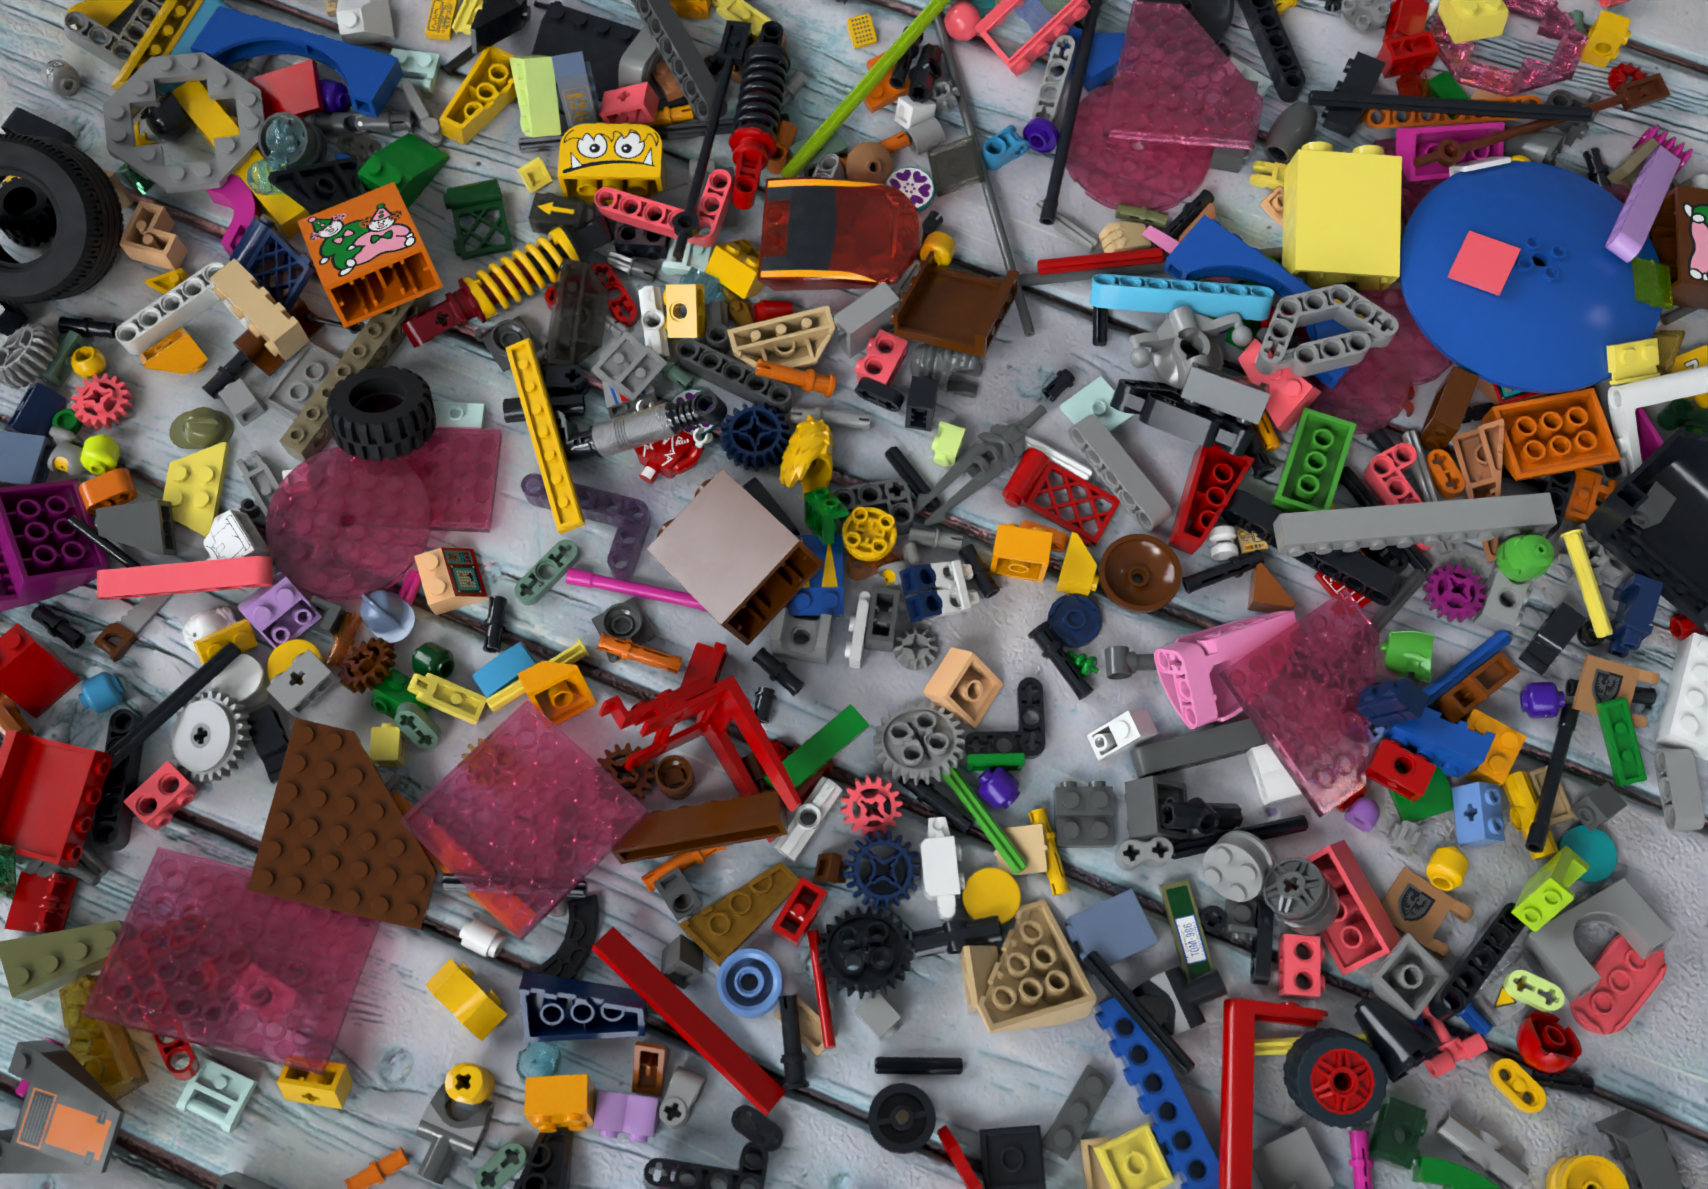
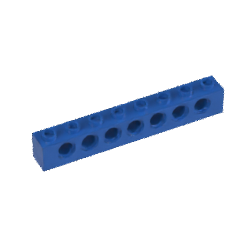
M1114 997L1095 1007L1098 1012L1095 1014L1096 1021L1102 1031L1107 1030L1111 1041L1108 1042L1110 1049L1116 1058H1121L1125 1069L1122 1070L1123 1075L1130 1087L1135 1086L1140 1096L1136 1098L1137 1103L1144 1115L1149 1114L1154 1124L1151 1126L1153 1134L1159 1144L1163 1142L1168 1152L1165 1155L1166 1161L1173 1173L1178 1172L1183 1182L1180 1184V1189H1218L1219 1161L1165 1055ZM1124 1019L1130 1023L1131 1033L1129 1035H1123L1118 1031V1020ZM1133 1047H1139L1145 1052L1143 1063H1137L1132 1059L1131 1051ZM1148 1075H1154L1159 1080V1089L1156 1092L1150 1091L1145 1084ZM1163 1103H1168L1174 1110L1171 1120H1165L1160 1114V1107ZM1178 1131L1185 1133L1188 1138V1145L1185 1149L1178 1148L1174 1142V1137ZM1193 1160L1198 1161L1203 1168L1202 1175L1198 1179L1194 1178L1189 1172V1165Z

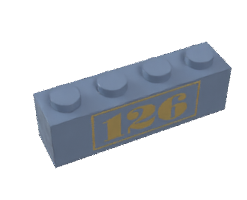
M583 52L551 56L568 128L570 129L579 124L603 122L599 114L600 105L590 61H584Z

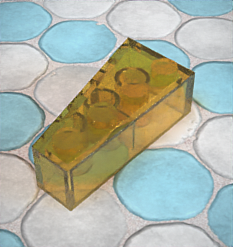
M84 974L59 989L64 1027L69 1032L70 1044L67 1045L68 1051L115 1101H118L150 1082L103 976Z

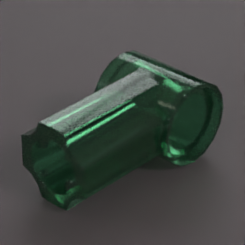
M1683 398L1676 399L1658 413L1657 422L1660 427L1667 431H1673L1681 426L1686 427L1689 425H1698L1708 431V409L1694 407Z

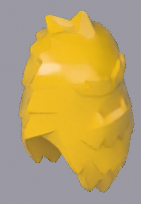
M810 414L807 416L806 421H802L796 426L797 429L789 439V444L784 451L783 461L780 466L781 484L791 489L800 480L803 487V499L804 493L813 492L817 488L827 489L832 478L833 434L823 419L817 421Z

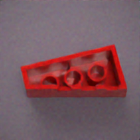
M1213 444L1212 447L1199 446L1194 452L1168 540L1170 547L1191 555L1198 550L1206 540L1255 458L1247 455L1239 457L1229 454L1216 444Z

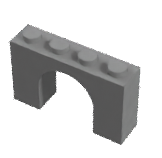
M1625 878L1616 883L1612 881L1605 883L1598 889L1599 893L1592 897L1589 895L1581 897L1574 904L1575 907L1568 911L1562 909L1537 932L1531 929L1527 931L1528 936L1523 946L1551 980L1562 990L1570 1003L1594 990L1602 978L1576 947L1573 932L1579 926L1588 923H1599L1613 928L1623 936L1643 960L1666 947L1674 935Z

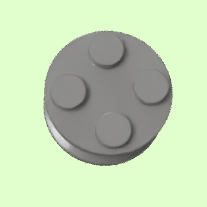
M1239 830L1225 833L1216 844L1207 850L1203 858L1205 880L1220 895L1236 902H1245L1255 898L1263 888L1268 871L1275 866L1272 853L1265 843L1255 835Z

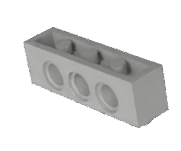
M1495 561L1483 593L1487 595L1486 599L1480 602L1483 608L1477 612L1473 623L1494 632L1499 630L1509 632L1512 629H1517L1523 617V614L1519 612L1522 605L1524 606L1530 597L1531 591L1528 590V587L1535 578L1528 582L1515 583L1499 570ZM1500 598L1506 600L1509 607L1502 604Z

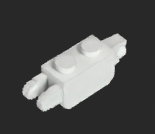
M946 817L929 818L927 838L920 844L919 849L924 896L928 900L936 901L939 918L944 922H948L956 914L955 899H959L960 890L965 889L964 873H958L957 862L962 861L960 844H955L954 836H950Z

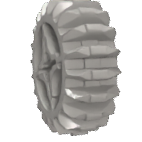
M30 322L29 324H24L21 329H16L12 335H9V338L0 347V382L11 389H20L21 387L28 386L29 383H33L38 376L40 377L42 372L47 369V366L53 362V356L57 354L56 349L59 343L54 333L39 322Z

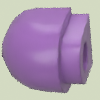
M1362 797L1355 800L1344 814V820L1363 832H1370L1378 821L1380 808L1373 799Z

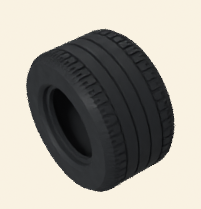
M0 134V184L8 176H17L31 181L42 189L50 199L57 220V229L53 243L42 256L27 263L18 262L0 244V301L33 304L70 298L81 294L104 278L112 268L113 263H115L118 257L117 254L120 252L121 246L119 244L124 232V219L121 212V202H119L120 199L115 191V187L109 181L106 173L102 171L103 169L92 158L64 141L44 136Z

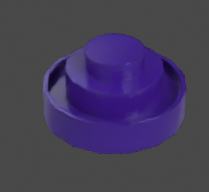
M1037 117L1031 119L1026 124L1023 130V138L1029 142L1031 149L1039 153H1048L1057 146L1059 131L1051 121Z

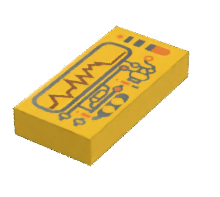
M432 0L425 31L427 39L451 41L453 33L451 27L456 18L459 0Z

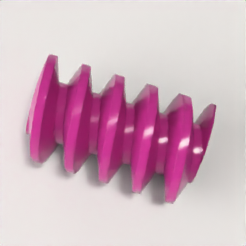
M1660 125L1649 128L1632 149L1634 150L1637 146L1653 137L1659 145L1681 159L1675 173L1676 175L1691 158L1694 149L1690 148L1683 152L1684 142L1674 146L1677 137L1674 136L1666 140L1667 130L1657 134Z

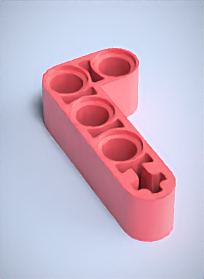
M1399 443L1376 455L1364 470V480L1382 506L1423 503L1403 475L1417 458L1416 449L1411 444ZM1397 456L1402 457L1405 462L1400 461ZM1375 468L1381 469L1383 474L1378 473ZM1390 489L1395 490L1399 496L1392 494ZM1423 543L1415 544L1421 552H1426L1433 547V545L1424 546Z

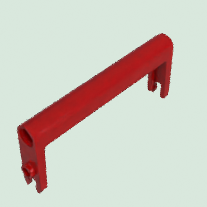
M1230 998L1223 1001L1218 1189H1252L1255 1021L1317 1028V1022H1323V1017L1328 1016L1327 1011L1300 1007L1299 1003L1285 1001L1281 1004L1240 998Z

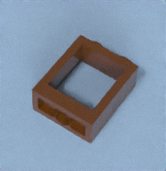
M1455 366L1452 368L1436 391L1419 434L1421 444H1424L1426 448L1431 450H1444L1460 429L1480 376Z

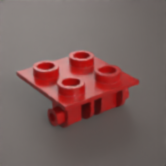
M21 871L4 929L38 934L64 930L78 879L64 877V875L52 873L49 878L37 876V873L28 874Z

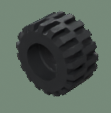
M17 176L13 177L10 182H3L0 188V229L16 244L21 243L23 246L28 247L30 244L39 246L40 242L47 243L52 236L55 238L57 229L54 207L47 195L37 185L27 179H18ZM34 207L30 212L22 215L26 210Z

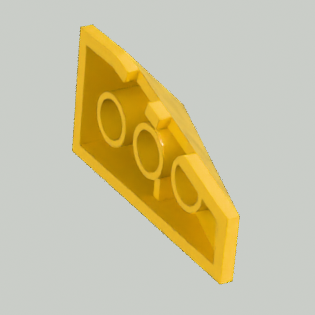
M84 0L68 7L67 12H81L107 27L134 0ZM75 24L78 30L83 28L80 25Z

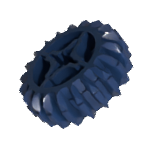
M754 401L752 407L749 408L743 403V410L741 411L734 407V416L727 415V423H722L720 441L723 442L721 444L722 450L727 452L726 457L728 460L734 459L736 467L743 463L744 470L747 471L750 466H754V470L758 472L759 466L763 465L768 471L769 463L772 462L777 465L779 463L778 457L782 458L789 444V439L792 436L791 432L788 431L790 429L789 422L785 421L783 413L777 414L778 411L775 406L768 410L766 402L762 407H758L757 402ZM760 422L766 423L771 427H765ZM750 423L748 426L741 428L745 424ZM755 429H757L758 434L756 444L754 443ZM738 444L749 447L752 452L744 450ZM771 445L767 449L762 450L763 447Z
M880 830L875 831V840L873 841L871 836L866 833L863 835L866 842L865 845L859 840L854 841L855 846L859 849L858 852L852 849L847 851L854 859L853 861L844 860L843 862L846 866H852V871L843 872L844 877H853V881L848 882L846 887L853 888L856 886L858 888L852 894L854 898H858L862 893L864 894L861 902L863 905H867L870 899H873V909H878L880 901H883L884 909H890L891 899L896 906H900L901 901L898 896L902 895L904 899L909 900L911 897L905 891L907 887L914 891L918 888L915 884L910 883L912 878L921 879L920 874L913 873V868H920L921 863H912L911 861L912 858L918 856V852L914 851L908 854L907 850L912 846V843L906 842L901 846L900 843L903 836L900 834L892 841V831H886L884 839H882ZM878 845H886L896 851L887 858L880 859L870 849ZM864 856L871 870L862 882L859 875V865ZM902 857L905 865V874L900 883L894 874V867ZM875 862L881 865L889 863V869H887L889 877L884 875L875 877V871L878 870L875 869L877 865ZM882 880L894 889V891L887 894H875L868 890L872 885Z

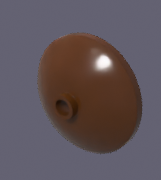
M1130 534L1117 539L1105 550L1099 564V580L1105 594L1117 606L1131 612L1148 613L1159 610L1172 601L1181 584L1182 569L1177 555L1164 541L1147 534ZM1133 577H1140L1142 582L1136 583Z

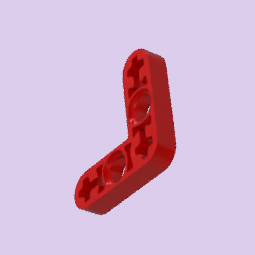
M605 262L596 263L548 288L544 294L547 307L553 312L564 311L599 293L613 317L617 319V323L621 322L629 328L634 326L639 318L633 300L612 267ZM602 272L604 275L606 274V278L608 281L606 285L603 279L600 276H598V273ZM582 282L586 284V288L581 292L573 290V286L576 283ZM566 289L569 290L570 297L565 292ZM612 290L621 292L620 297L615 300L609 299L607 295ZM557 295L561 301L556 302V300H553V297ZM622 305H624L627 313L631 314L630 317L627 318L622 314L620 308Z

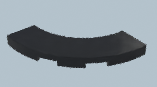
M597 894L568 901L569 920L561 946L547 961L528 972L572 979L579 972L592 951L591 948L595 943L598 932L599 902Z

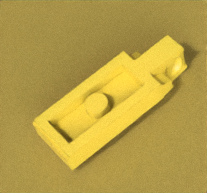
M711 0V5L716 8V12L725 20L751 23L752 31L750 37L755 41L760 38L762 25L767 21H771L770 18L744 0Z

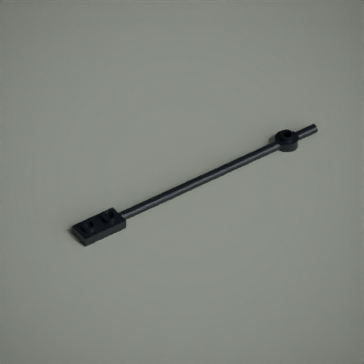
M727 20L717 56L718 63L724 64L687 204L685 211L678 213L673 218L674 232L678 236L673 256L676 259L683 258L688 238L696 236L700 230L699 218L695 211L734 65L743 66L744 54L747 50L752 31L751 23Z

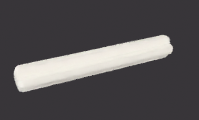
M1002 422L1000 425H1004V426H1005V425H1009V424H1007V423H1005V422ZM1025 434L1023 441L1025 452L1028 448L1040 450L1055 464L1086 481L1090 479L1093 472L1091 468Z

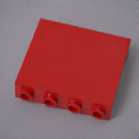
M7 729L0 748V850L51 862L59 866L76 868L83 853V845L87 833L92 826V818L97 803L101 799V791L106 775L110 771L113 755Z

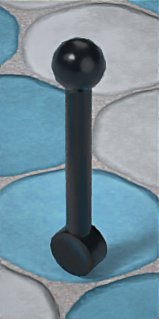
M306 313L304 316L305 321L308 323L315 321L344 328L341 322L316 317L312 313ZM356 323L345 329H349L351 333L357 334L360 331V326Z

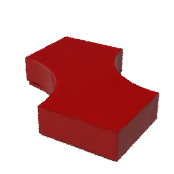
M947 1125L938 1129L937 1135L966 1189H983Z

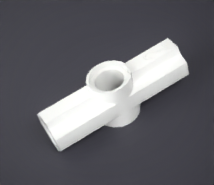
M653 285L644 286L643 289L638 290L645 346L648 345L667 362L670 360L667 331L664 327L665 316L661 288ZM654 323H658V324H659V325L656 326V327H650L651 324H654Z
M822 776L805 803L797 809L796 816L788 826V835L781 836L774 849L787 859L795 862L814 833L820 829L822 821L843 792V789L830 779ZM811 813L817 819L815 823L805 825L801 822V818L804 814Z

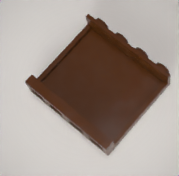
M930 251L926 260L921 261L918 274L912 277L908 291L902 294L898 309L895 308L892 312L891 324H894V336L985 358L1018 293L1019 271L1009 269L1006 277L1001 281L934 265V252Z

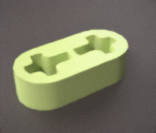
M1516 970L1510 972L1504 978L1503 985L1508 995L1540 1011L1552 1012L1558 1010L1564 1004V994L1557 985L1530 972ZM1522 978V984L1530 988V990L1521 989L1518 991L1517 984L1513 983V980ZM1550 991V997L1554 999V1002L1546 1004V998L1537 994V992L1546 993Z

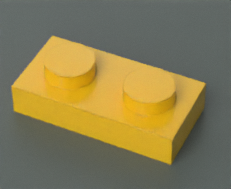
M242 619L193 642L202 665L230 641L241 650V653L258 646L250 622L246 619Z

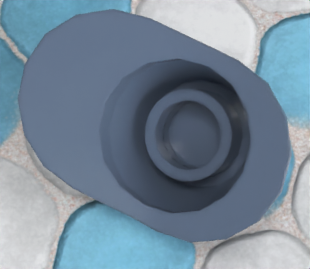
M377 590L369 595L364 593L361 595L364 601L360 607V615L367 628L378 638L381 637L388 643H397L410 635L416 621L415 612L400 596L384 590Z

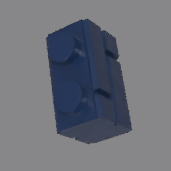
M1408 678L1395 681L1388 680L1383 684L1368 685L1363 688L1356 707L1361 715L1365 718L1368 717V720L1378 728L1421 718L1428 701V695L1420 688H1416V685Z

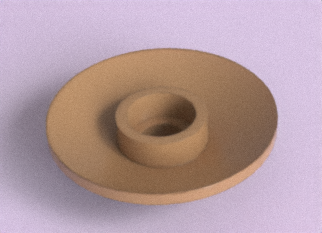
M860 143L847 156L845 164L846 175L849 181L883 184L854 187L863 193L879 192L884 189L887 178L893 172L891 155L885 147L878 143ZM872 162L876 165L874 172L869 168Z

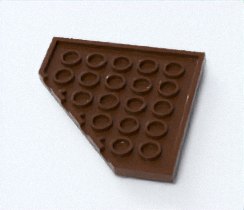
M299 718L295 719L247 890L423 930L438 871L429 860L422 848L421 842L406 821L402 810L381 778L382 776L363 748L356 732Z

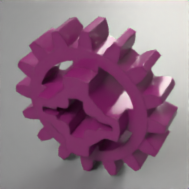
M1447 563L1443 569L1437 567L1433 574L1427 577L1426 581L1428 583L1423 587V591L1429 594L1423 599L1427 602L1431 601L1430 611L1435 609L1439 611L1437 618L1446 615L1447 621L1451 623L1457 617V620L1461 623L1466 617L1469 619L1473 618L1477 614L1476 612L1483 608L1480 602H1483L1487 595L1480 592L1485 588V585L1477 583L1480 575H1470L1472 568L1469 567L1466 571H1463L1460 563L1454 569L1450 563Z

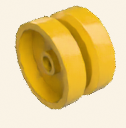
M1590 1154L1574 1155L1559 1159L1550 1167L1545 1178V1189H1629L1625 1175L1616 1164L1602 1156Z

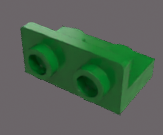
M817 488L813 492L804 493L805 523L823 545L834 544V533L837 532L835 518L848 516V509L830 489Z

